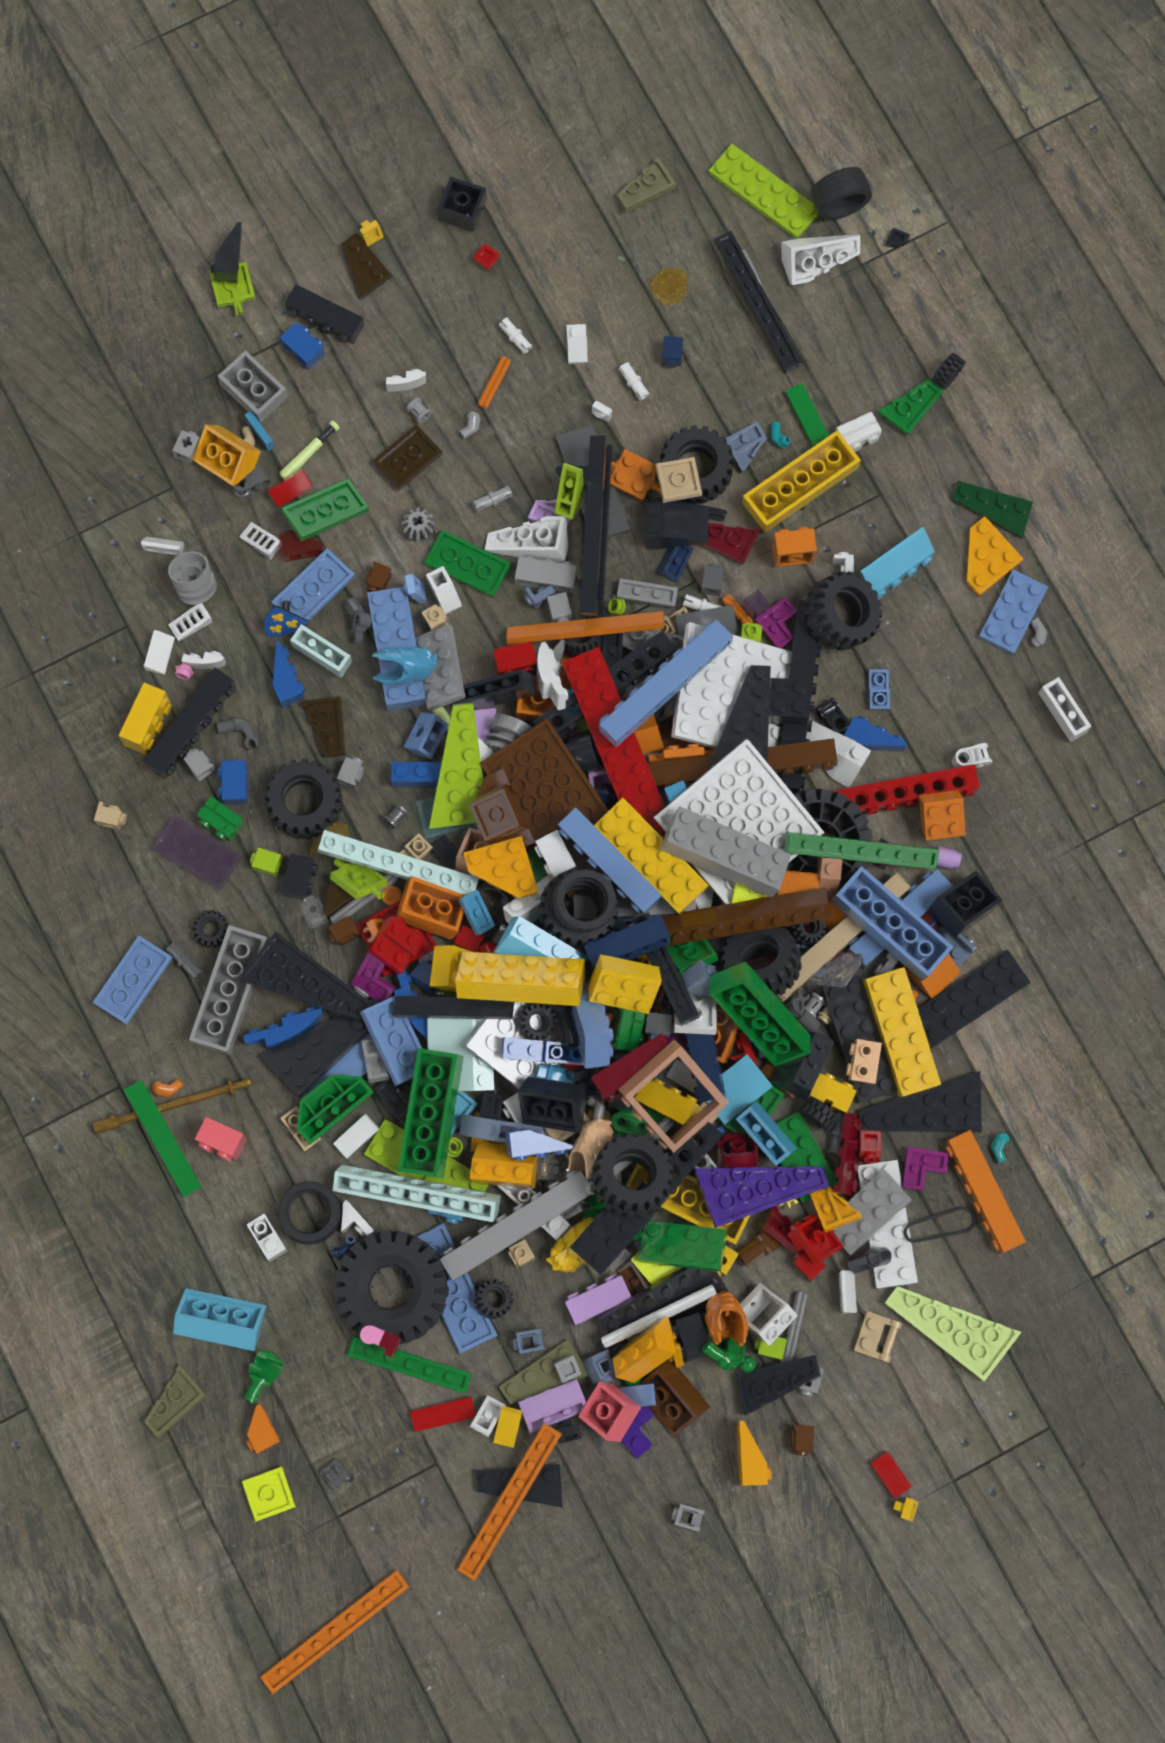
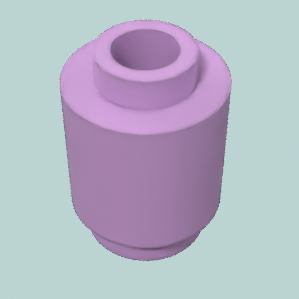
M938 846L937 866L952 870L953 868L958 869L962 854L958 853L957 850Z

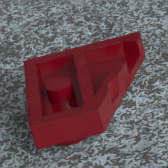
M776 1206L769 1208L762 1229L792 1253L797 1251L787 1236L790 1232L789 1227L793 1225L788 1215L783 1217Z

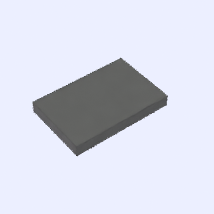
M733 605L675 615L677 633L682 637L685 635L687 623L691 622L705 626L709 622L712 624L715 620L720 622L732 635L738 636Z

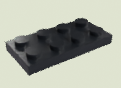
M603 1208L569 1248L599 1275H602L655 1215L656 1211L652 1213L647 1212L643 1217H638L635 1214L633 1218H626V1214L622 1213L621 1216L615 1215V1210L610 1209L608 1211Z

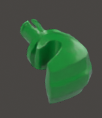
M260 1350L255 1356L254 1363H250L248 1377L251 1378L252 1383L244 1399L256 1404L263 1387H270L272 1382L281 1373L284 1362L275 1352Z

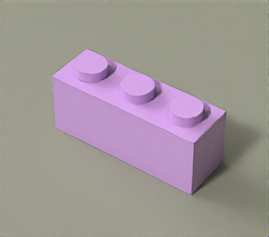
M614 1274L604 1279L606 1283L600 1286L595 1283L586 1288L587 1292L579 1295V1292H576L567 1297L568 1301L565 1302V1305L575 1326L608 1311L631 1297L622 1275L617 1277Z
M576 1379L556 1388L548 1389L533 1397H528L518 1403L529 1432L532 1433L539 1430L544 1422L552 1425L580 1414L586 1401Z

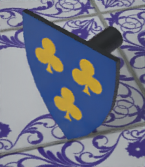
M284 600L282 608L275 605L267 613L264 620V630L267 637L285 636L296 632L301 624L305 626L309 623V620L290 612V601Z

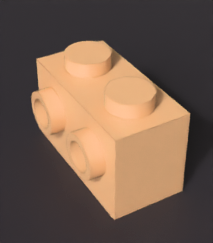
M855 1039L854 1043H851L849 1055H852L851 1063L847 1064L846 1075H849L848 1080L869 1084L876 1083L882 1043Z

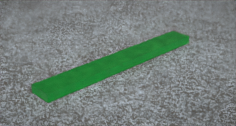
M787 832L784 852L927 869L937 868L939 849L796 832Z

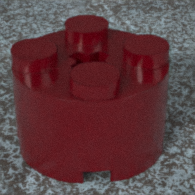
M743 1133L724 1135V1139L717 1142V1167H758L757 1143L753 1139L747 1138V1134Z

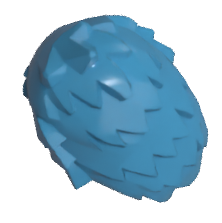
M401 646L384 647L372 655L381 660H390L398 663L397 668L373 676L374 680L386 685L396 683L411 684L415 680H426L437 665V653L432 654L426 647L423 649L415 646L410 648Z

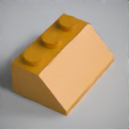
M205 424L192 460L227 483L235 486L254 470L261 451L222 426Z
M479 1142L472 1158L470 1179L478 1184L535 1189L539 1157H535L533 1154L527 1155L525 1160H515L514 1157L508 1156L507 1144Z
M665 1316L627 1343L612 1360L616 1378L635 1383L676 1354L669 1317Z

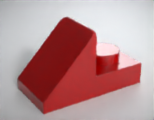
M744 1032L739 1033L736 1045L738 1051H742L743 1054L730 1057L729 1062L735 1064L745 1055H748L758 1067L749 1038Z

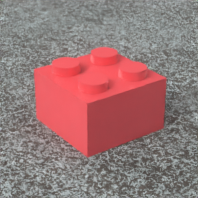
M205 1117L195 1140L199 1143L200 1149L211 1154L215 1151L220 1158L230 1162L231 1159L238 1160L247 1138L243 1133Z
M599 1381L578 1417L607 1441L621 1442L641 1406L613 1383Z

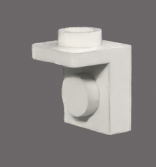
M839 552L833 556V564L841 565V571L854 572V555H849L847 552Z

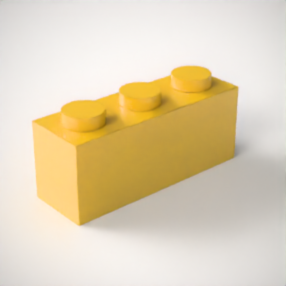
M654 1077L653 1081L651 1080L635 1096L638 1102L683 1126L702 1110V1107L696 1104L698 1102L697 1099L688 1094L686 1098L681 1096L680 1090L672 1086L668 1089L664 1087V1082Z

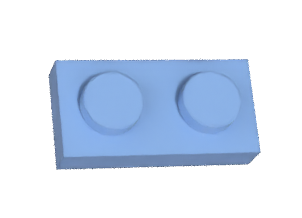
M413 574L406 575V583H404L406 594H409L419 604L427 603L424 584Z

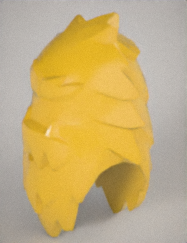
M585 1218L574 1227L568 1229L563 1237L551 1248L550 1257L546 1261L552 1265L553 1271L574 1273L580 1266L587 1264L569 1247L594 1220L593 1218Z

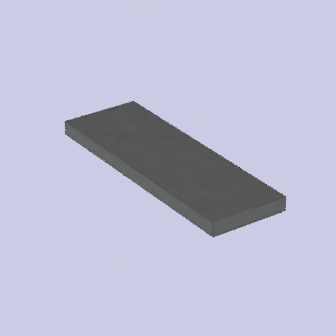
M593 425L556 436L564 463L572 466L589 465L590 435H596ZM612 486L608 538L630 531L616 489ZM584 489L581 505L584 520L586 517V489Z

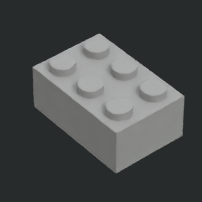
M246 350L218 375L220 385L248 412L251 411L260 423L288 398L286 388Z

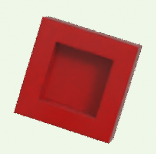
M484 244L473 257V261L489 271L500 258V253Z

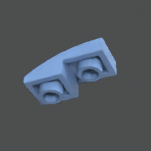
M868 670L869 709H890L889 670Z
M654 1384L619 1388L641 1407L656 1405Z

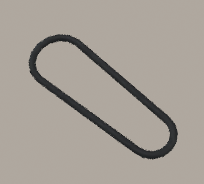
M958 1207L907 1224L904 1229V1236L909 1242L917 1243L968 1233L976 1225V1216L970 1208ZM959 1210H966L973 1217V1224L967 1230L912 1240L907 1235V1229L912 1225Z

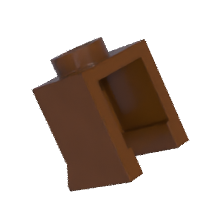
M373 561L374 568H370L365 579L368 592L385 590L392 577V573H390L392 569L390 567Z
M351 916L329 926L331 932L328 933V936L333 945L337 943V945L341 944L343 946L353 941L354 937H361Z
M792 1425L794 1432L791 1433V1447L795 1451V1455L808 1456V1452H813L814 1426Z

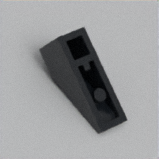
M242 222L236 223L215 254V262L211 261V273H214V281L238 283Z

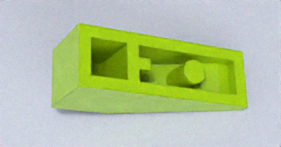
M564 463L554 513L573 519L582 505L584 494L583 469Z

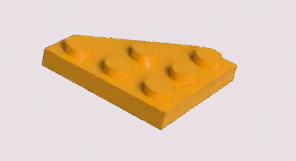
M985 516L969 530L966 583L979 597L1024 559Z
M522 836L463 853L469 874L486 881L488 884L511 894L519 900L539 894Z

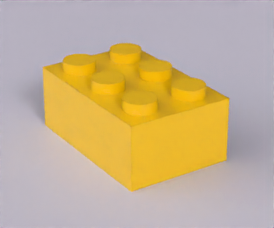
M143 683L119 734L125 747L144 755L147 754L148 750H152L155 744L154 737L156 733H160L163 727L162 720L165 715L169 714L172 707L166 691Z
M600 954L588 984L589 1001L649 1014L662 982L660 969L657 966Z

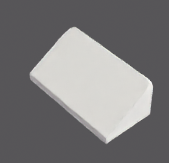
M145 537L141 541L144 551L176 556L183 553L184 542Z
M154 630L144 663L146 671L165 675L175 637Z
M841 1270L838 1273L841 1313H856L855 1275L852 1271Z

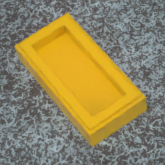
M502 1406L493 1443L514 1448L522 1410Z

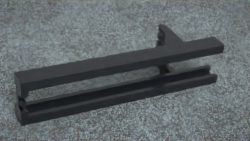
M590 435L589 465L575 466L583 469L584 489L587 490L580 613L586 615V619L604 617L613 446L612 444L607 445L606 435ZM558 466L555 470L560 478L563 466Z

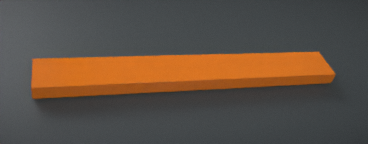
M664 611L507 627L506 639L507 644H518L528 641L538 642L663 629Z
M545 1422L543 1423L457 1569L459 1572L474 1581L477 1579L560 1439L561 1432Z
M398 1570L394 1571L263 1674L260 1678L272 1695L408 1589L409 1585Z

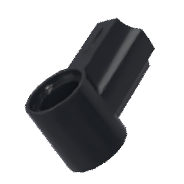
M886 1247L873 1248L849 1256L848 1266L853 1274L889 1264L892 1254Z

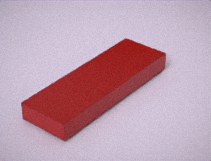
M472 1397L410 1411L415 1432L476 1417Z

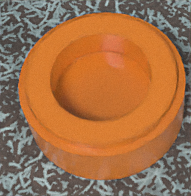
M388 886L383 890L385 896L382 900L387 906L401 900L402 893L398 887Z

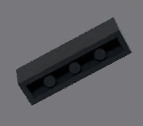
M295 284L285 301V308L290 316L294 318L299 317L310 326L316 325L327 334L332 333L345 343L350 342L354 344L364 327V318L297 284Z
M520 669L463 685L465 698L456 701L455 705L473 702L474 710H479L534 696L535 676Z

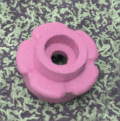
M182 663L180 666H175V676L182 680L189 681L190 677L194 674L192 668L187 664Z

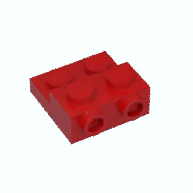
M391 916L383 922L368 952L397 974H402L411 957L415 956L424 938L420 936L421 932L418 929L406 926L405 920L402 917Z
M810 1214L801 1220L802 1224L798 1221L789 1227L790 1232L787 1236L798 1252L802 1249L805 1250L814 1265H817L844 1247L833 1230L825 1233L818 1214L814 1217Z

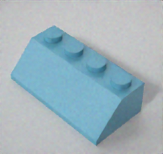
M923 527L860 571L859 575L865 578L864 581H869L872 584V589L877 591L878 600L886 594V590L890 587L892 589L896 588L901 584V580L907 576L909 578L917 572L918 567L921 565L925 567L933 560L932 557L935 551Z
M520 916L512 917L494 950L495 954L584 959L585 962L588 959L585 954Z
M185 1288L175 1314L173 1334L255 1351L266 1305Z

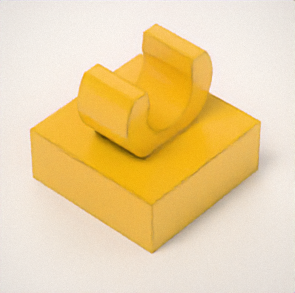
M365 220L361 223L363 228L360 229V233L367 246L383 238L380 225L376 220L371 223Z
M906 1497L905 1504L895 1501L893 1509L902 1512V1519L913 1522L919 1502Z

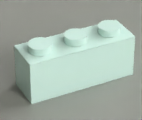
M302 624L290 639L294 649L342 678L352 663L351 655Z

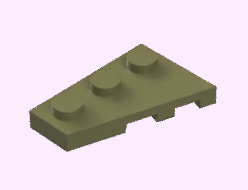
M657 157L649 168L646 167L636 180H632L617 194V199L627 213L676 189V183L660 158Z
M180 1364L175 1370L176 1373L171 1381L167 1383L162 1396L157 1400L144 1421L158 1439L207 1397Z

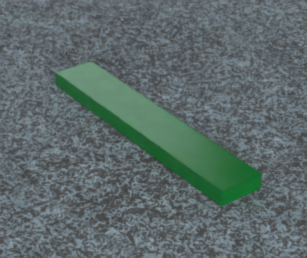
M141 1079L124 1089L182 1196L185 1197L201 1188L202 1186L143 1080Z
M353 1336L347 1353L349 1357L464 1394L467 1392L472 1373L397 1350L394 1358L384 1355L385 1348L376 1344H366L360 1337Z

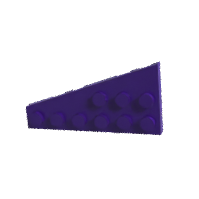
M822 1167L693 1169L715 1228L829 1186Z

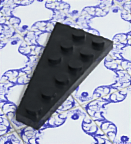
M980 1071L941 1083V1085L861 1109L858 1111L861 1121L860 1130L881 1132H967L971 1130L972 1133H981Z

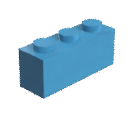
M757 1101L736 1118L775 1166L797 1149Z

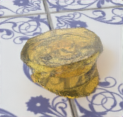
M664 268L651 283L654 298L667 305L678 303L687 294V275L678 268Z

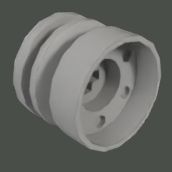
M191 551L182 553L171 561L168 567V574L182 602L190 605L201 604L208 601L217 590V582L206 556L199 552Z
M496 714L491 724V729L495 733H488V740H485L484 743L496 753L531 730L532 727L512 716Z

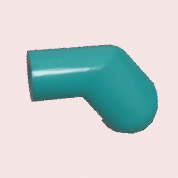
M772 422L771 440L778 447L786 448L790 445V438L780 433L781 423Z
M998 1133L991 1144V1150L997 1164L1007 1160L1003 1152L1005 1144L1009 1142L1007 1133Z

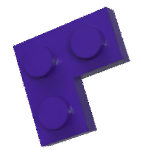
M648 1406L641 1407L621 1440L637 1459L653 1445L640 1430L655 1415Z

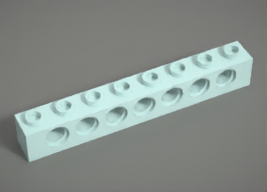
M326 830L323 832L317 851L318 853L405 880H409L413 876L464 895L476 890L479 878Z
M342 1164L335 1171L333 1191L489 1222H494L498 1216L501 1195Z

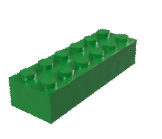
M746 961L710 975L709 994L774 1067L810 1054L811 1035Z
M418 1048L398 1165L399 1172L444 1179L464 1056Z

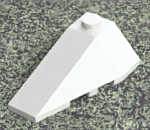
M860 235L800 238L781 242L782 263L790 284L796 285L814 280L815 276L821 273L825 274L835 265L843 264L859 255Z
M546 516L540 518V521L530 523L528 521L523 523V526L516 528L507 527L490 532L487 536L485 551L513 557L529 555L538 560L548 558L554 560V562H564L568 549L566 517Z
M812 721L811 732H807L806 739L816 741L834 738L838 763L834 769L826 772L832 780L845 788H850L868 759L871 750L844 735Z

